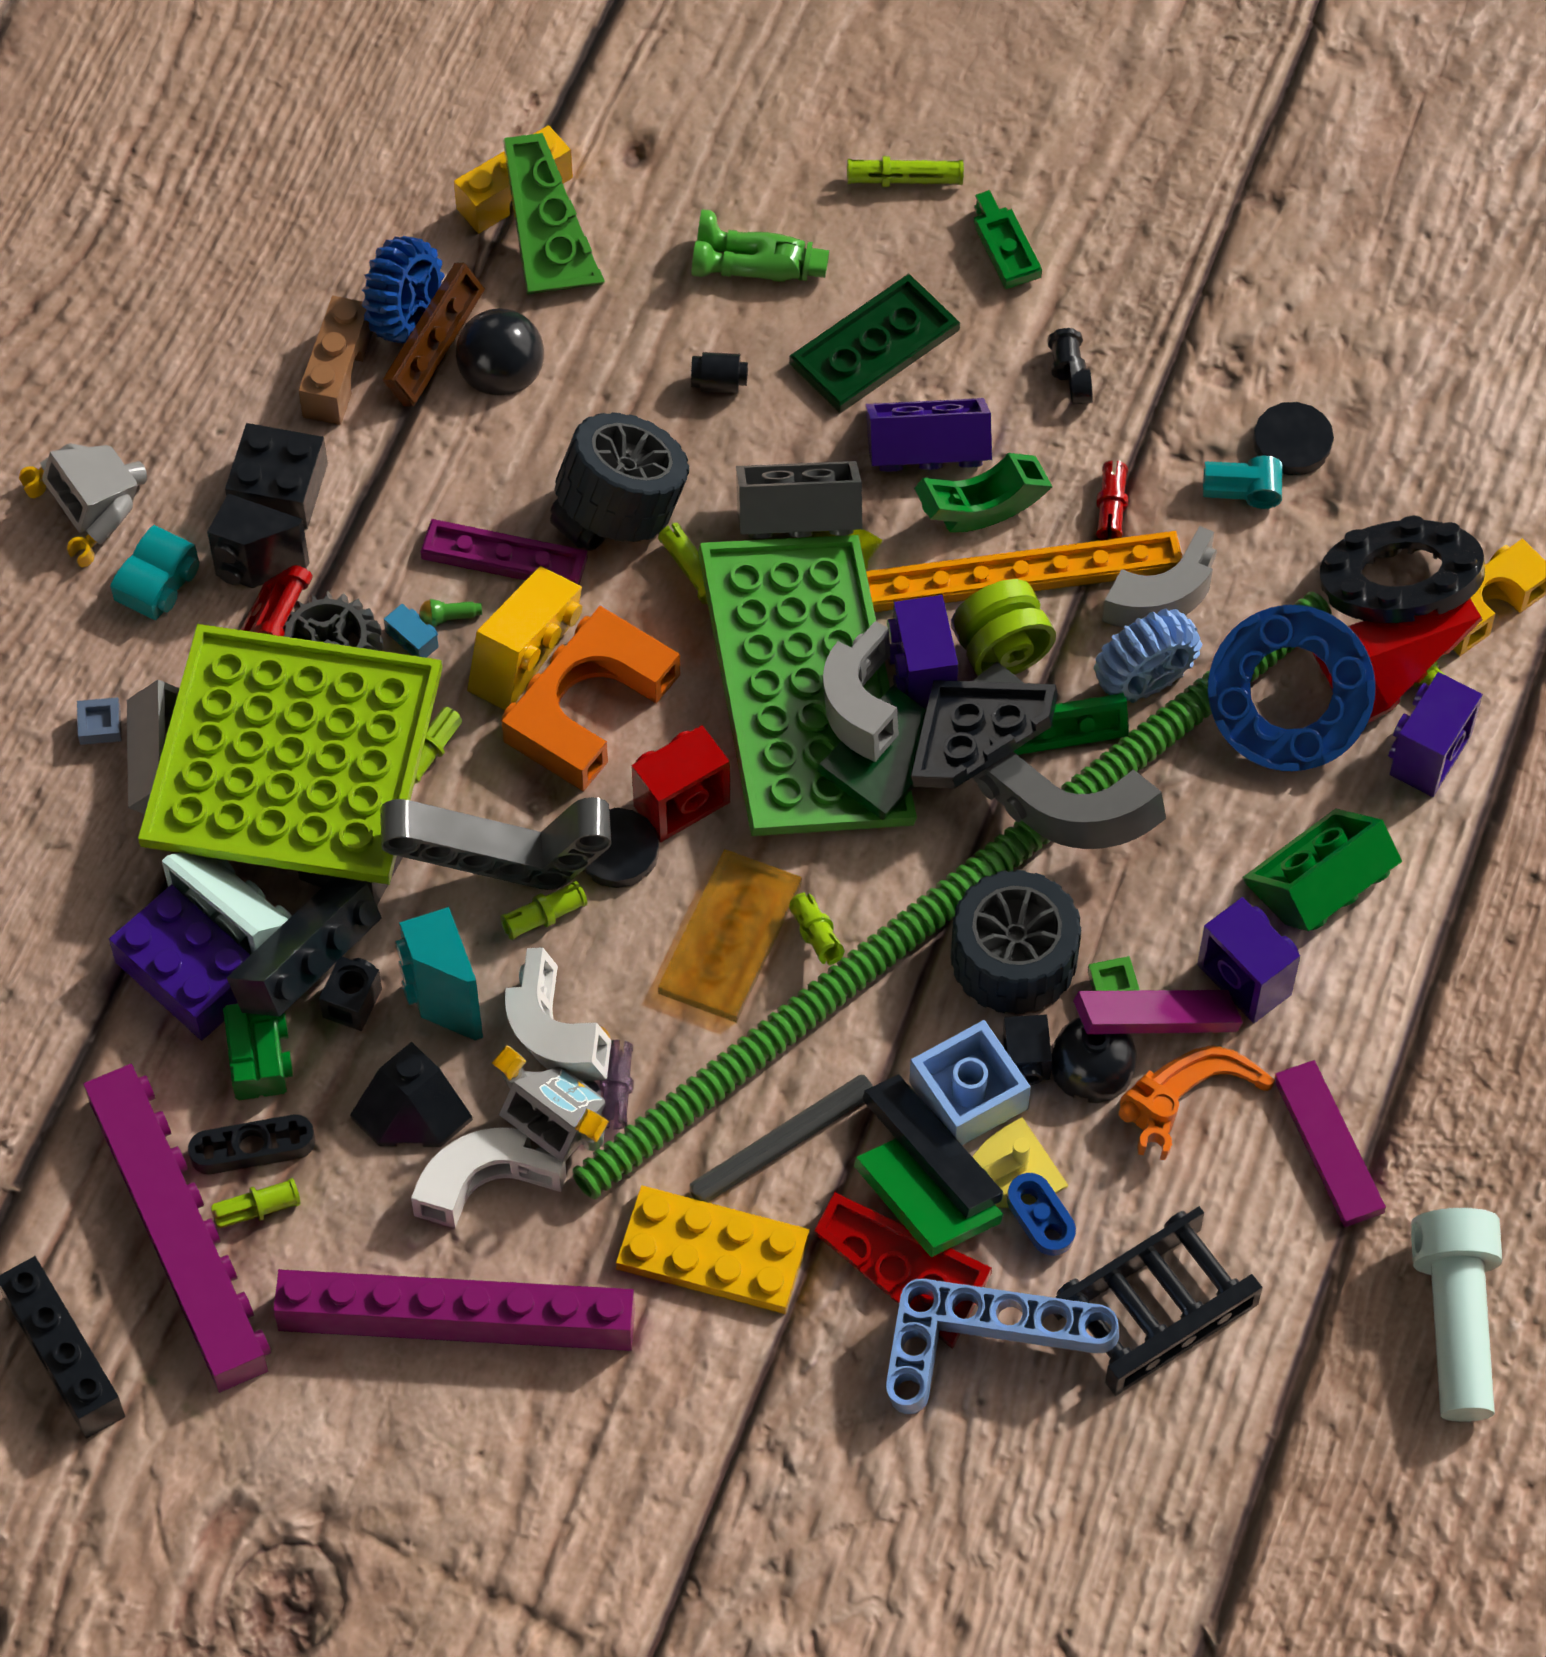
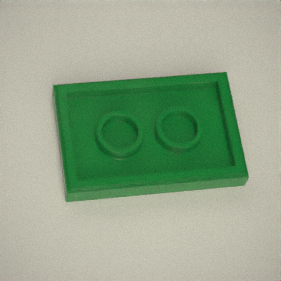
M896 1138L856 1157L854 1164L856 1170L930 1257L1001 1224L1003 1213L996 1205L966 1219Z

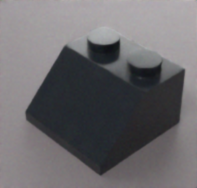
M227 494L207 531L216 576L231 585L241 584L255 588L263 585L264 582L293 565L307 569L310 562L303 520L301 518Z

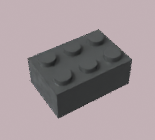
M856 461L736 466L737 513L740 533L748 534L749 538L767 539L773 536L772 533L789 532L791 537L802 538L812 536L813 531H829L831 535L845 536L853 534V530L863 529L862 482Z

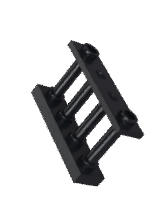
M1200 1206L1189 1213L1185 1211L1176 1213L1164 1224V1228L1083 1280L1072 1279L1057 1291L1055 1298L1090 1303V1300L1110 1288L1145 1333V1342L1133 1350L1130 1347L1124 1348L1118 1340L1115 1347L1106 1352L1110 1360L1108 1362L1105 1383L1115 1396L1259 1305L1263 1287L1254 1275L1251 1274L1240 1282L1237 1278L1232 1279L1197 1235L1201 1231L1204 1211ZM1180 1243L1184 1245L1218 1289L1217 1296L1205 1304L1202 1301L1196 1302L1161 1257V1255ZM1144 1266L1148 1267L1182 1312L1181 1319L1169 1327L1166 1324H1159L1125 1279ZM1054 1314L1058 1321L1063 1318L1060 1314ZM1102 1320L1093 1321L1087 1327L1094 1338H1103L1111 1331Z

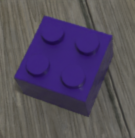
M943 595L896 601L893 607V618L887 619L890 641L888 662L889 665L895 664L897 674L893 676L894 686L926 710L933 680L957 681L958 660Z
M1440 672L1436 674L1430 685L1423 683L1412 703L1416 708L1410 716L1404 713L1394 730L1393 736L1397 738L1388 754V757L1393 759L1389 775L1434 797L1472 736L1483 694Z
M1241 897L1204 925L1197 965L1221 990H1229L1234 1004L1254 1024L1292 995L1300 955L1294 942L1287 936H1281L1270 925V921L1263 910L1257 906L1252 907L1244 897Z

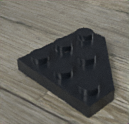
M933 680L911 775L914 787L956 788L1051 728L1058 697L1056 684Z

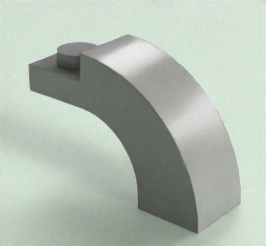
M1199 526L1180 562L1164 573L1144 576L1121 569L1105 599L1102 622L1124 627L1134 623L1137 618L1142 619L1146 617L1149 612L1157 614L1161 609H1168L1169 611L1177 609L1180 613H1184L1185 616L1193 611L1210 590L1213 571L1211 567L1217 554V550L1212 548L1214 532Z

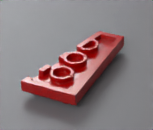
M835 1192L814 1230L816 1236L898 1304L903 1288L915 1279H930L985 1287L992 1274V1267L952 1248L930 1257L904 1225ZM920 1294L913 1298L910 1307L914 1311L925 1312L932 1307L934 1299L929 1295ZM962 1301L955 1307L954 1314L962 1319H968L976 1304L972 1301ZM940 1330L939 1338L953 1349L961 1333Z

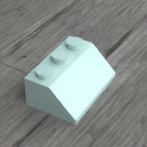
M184 853L171 854L162 860L168 887L172 884L250 955L292 916L281 905L274 907L265 900L264 893L254 882L250 880L244 882L236 876L235 870L227 860Z

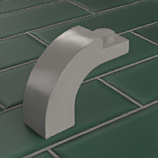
M876 621L864 634L861 633L855 638L851 647L837 641L826 659L823 671L826 715L832 730L846 746L874 762L877 761L899 735L897 707L874 697L864 689L866 682L890 656L889 628Z

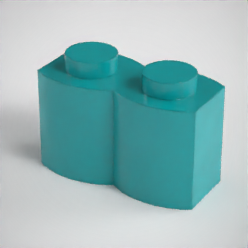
M156 525L150 527L137 544L132 556L120 567L110 585L114 601L153 620H157L163 612H169L176 603L178 597L177 590L186 581H191L199 569L200 562L195 544Z

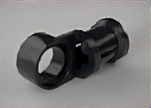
M1062 328L1049 334L1047 338L1048 347L1053 350L1054 362L1051 365L1052 376L1059 380H1069L1072 405L1092 403L1090 368H1086L1085 360L1081 358L1080 346L1083 342L1082 334L1073 328Z

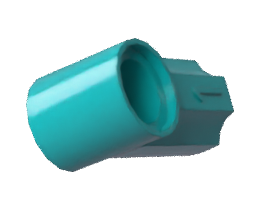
M1257 456L1250 459L1248 463L1205 461L1203 497L1245 499L1250 506L1259 509L1276 507L1282 501V462L1272 456Z

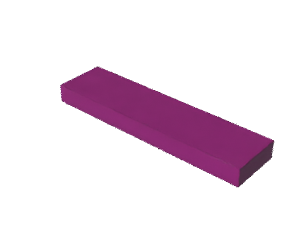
M431 519L420 551L421 559L525 581L542 566L580 585L588 559L587 550Z
M1229 990L1078 991L1073 1000L1087 1034L1237 1032L1243 1023Z
M1315 1060L1275 1073V1084L1344 1228L1384 1214L1386 1206Z

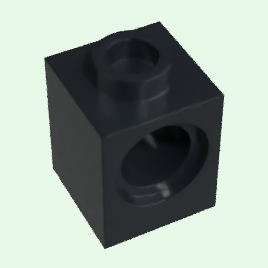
M341 957L336 962L319 997L322 1017L362 1031L382 991L379 969L361 958L351 960ZM353 986L362 988L353 994L344 992V990Z
M1047 1014L1004 1017L1003 1047L1029 1085L1038 1084L1042 1080H1050L1052 1054Z

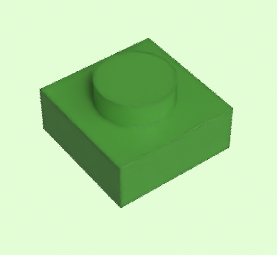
M1130 956L1088 964V976L1093 991L1140 990Z

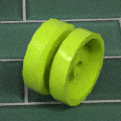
M1010 579L988 585L970 595L958 606L951 617V628L959 643L964 649H967L966 656L978 676L996 662H999L1014 675L1021 673L1040 661L1054 645L1056 631L1048 616L1043 610H1040L1041 603L1027 581Z

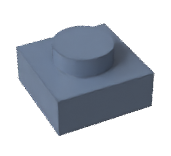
M118 697L77 701L78 739L80 745L122 741L121 711Z

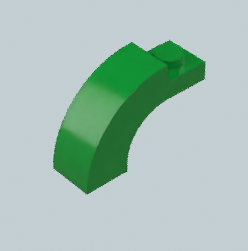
M1007 453L994 467L973 478L960 481L922 478L914 487V490L922 503L924 512L931 520H942L949 532L959 533L983 529L1005 521L1034 504L1053 486L1036 456Z

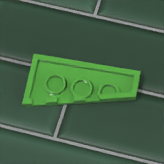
M543 133L504 138L503 145L526 293L535 294L603 285L605 280L594 260L590 244L578 222L577 213L565 191L561 175Z

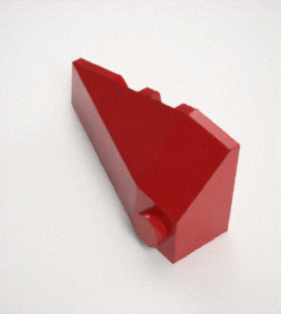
M1471 598L1460 606L1440 615L1435 609L1429 614L1414 616L1415 621L1376 623L1361 621L1348 626L1364 645L1373 666L1375 700L1368 723L1391 712L1401 702L1400 697L1415 682L1419 684L1428 675L1427 670L1443 654H1449L1482 621V617ZM1312 652L1317 665L1333 692L1332 676L1325 662Z

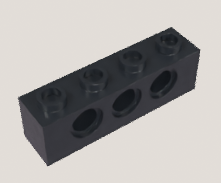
M36 1256L0 1275L2 1296L84 1437L87 1439L123 1419L125 1414L118 1394Z

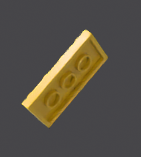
M641 1185L616 1261V1270L786 1314L809 1240L810 1229Z

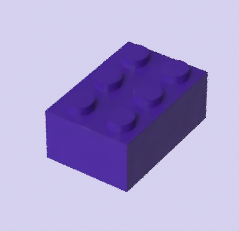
M172 884L109 938L115 963L201 1041L224 1022L223 1008L226 1005L238 1004L227 977L250 954Z

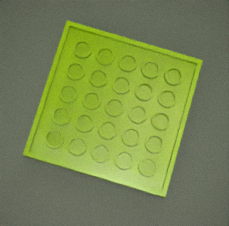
M197 624L138 837L140 847L390 885L397 856L382 850L380 808L387 801L395 799L411 800L442 673V661L439 659Z

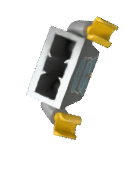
M70 443L59 450L51 451L49 457L40 462L41 467L39 469L33 466L24 467L20 471L19 479L22 485L25 486L24 490L30 498L41 496L47 486L78 532L88 533L85 538H72L67 545L70 557H73L79 550L85 549L77 558V563L80 567H87L93 562L95 557L92 547L97 542L102 544L131 512L137 486L146 483L147 472L140 461L124 464L115 450L108 445L88 447Z
M506 1045L492 1061V1064L502 1071V1077L510 1088L499 1115L560 1162L566 1161L581 1144L589 1151L599 1149L603 1144L605 1128L609 1121L601 1116L605 1100L601 1097V1090L595 1081H580L561 1067H555L543 1072L524 1071L522 1066L526 1063V1060L518 1052Z

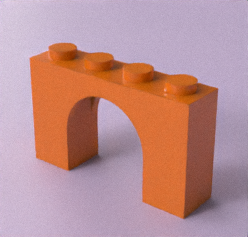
M599 606L590 617L585 616L579 622L575 635L567 645L562 644L556 649L551 658L550 665L542 674L537 673L532 677L522 698L517 703L513 702L506 708L501 718L503 740L509 746L584 792L608 763L607 741L579 725L562 711L559 704L563 695L569 688L582 680L605 677L627 685L657 704L680 676V654L602 606Z

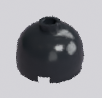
M1080 1017L1075 1018L1061 1029L1053 1043L1051 1071L1055 1082L1065 1094L1073 1098L1074 1095L1088 1098L1089 1103H1101L1115 1099L1127 1090L1135 1074L1137 1053L1131 1034H1087Z

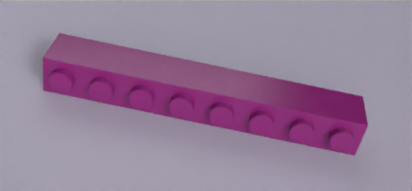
M131 1063L83 1083L89 1104L218 1392L221 1393L269 1372L265 1356L271 1354L267 1339L262 1329L253 1331L248 1318L253 1317L254 1312L245 1292L236 1294L231 1283L238 1279L228 1255L220 1257L215 1245L221 1242L212 1219L209 1218L203 1221L198 1208L203 1207L204 1203L195 1182L186 1184L182 1172L187 1171L188 1168L179 1147L170 1148L166 1140V1136L172 1133L163 1111L154 1113L149 1101L156 1098L147 1076L144 1075L138 1078Z
M278 1269L273 1311L278 1331L632 1351L635 1301L634 1289Z

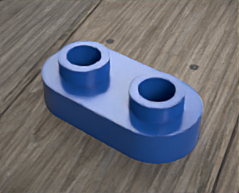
M1024 1173L1014 1178L1008 1189L1007 1204L1033 1245L1041 1253L1050 1256L1060 1255L1068 1251L1073 1244L1076 1234L1075 1222L1045 1178L1035 1173ZM1025 1194H1030L1035 1197L1036 1202L1028 1205L1021 1200V1197ZM1047 1230H1055L1060 1234V1238L1050 1240L1045 1236V1232Z

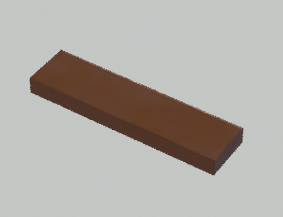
M464 262L453 264L383 378V382L404 407L416 404L485 290Z

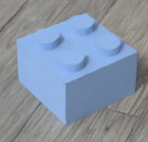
M985 1020L910 1060L909 1083L921 1100L961 1145L1028 1110L1031 1086Z

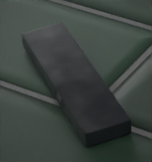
M899 1074L864 1090L863 1102L966 1219L1001 1202L1003 1196L1001 1188Z

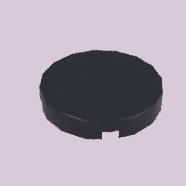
M1282 402L1268 408L1258 418L1253 441L1254 449L1258 456H1272L1282 462L1283 474L1305 475L1319 469L1325 463V459L1332 450L1334 436L1332 425L1326 416L1313 406L1300 402Z
M612 808L609 809L611 846L586 867L583 872L585 871L587 875L592 877L594 882L602 886L613 888L632 886L640 882L642 877L649 871L651 872L656 866L659 855L657 832L650 821L636 811Z

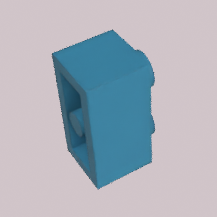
M401 604L384 618L385 632L412 656L427 658L439 648L436 629L430 624L426 625L414 609L409 610L404 604Z

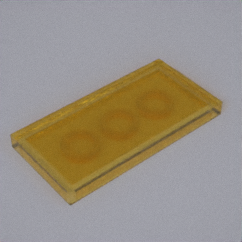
M724 849L658 986V994L737 1023L789 913V903L797 895L802 885V877Z

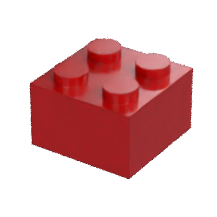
M703 725L692 731L679 733L669 744L657 751H648L642 754L631 765L633 806L656 829L660 843L730 803V761Z

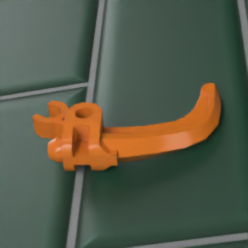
M1214 1045L1196 1048L1175 1058L1153 1073L1149 1070L1121 1097L1119 1116L1124 1122H1134L1143 1130L1137 1144L1138 1155L1144 1156L1147 1143L1155 1142L1162 1148L1160 1160H1166L1172 1147V1138L1169 1133L1172 1130L1178 1112V1100L1194 1086L1213 1075L1228 1074L1249 1081L1263 1091H1269L1272 1089L1275 1079L1257 1064L1234 1050Z

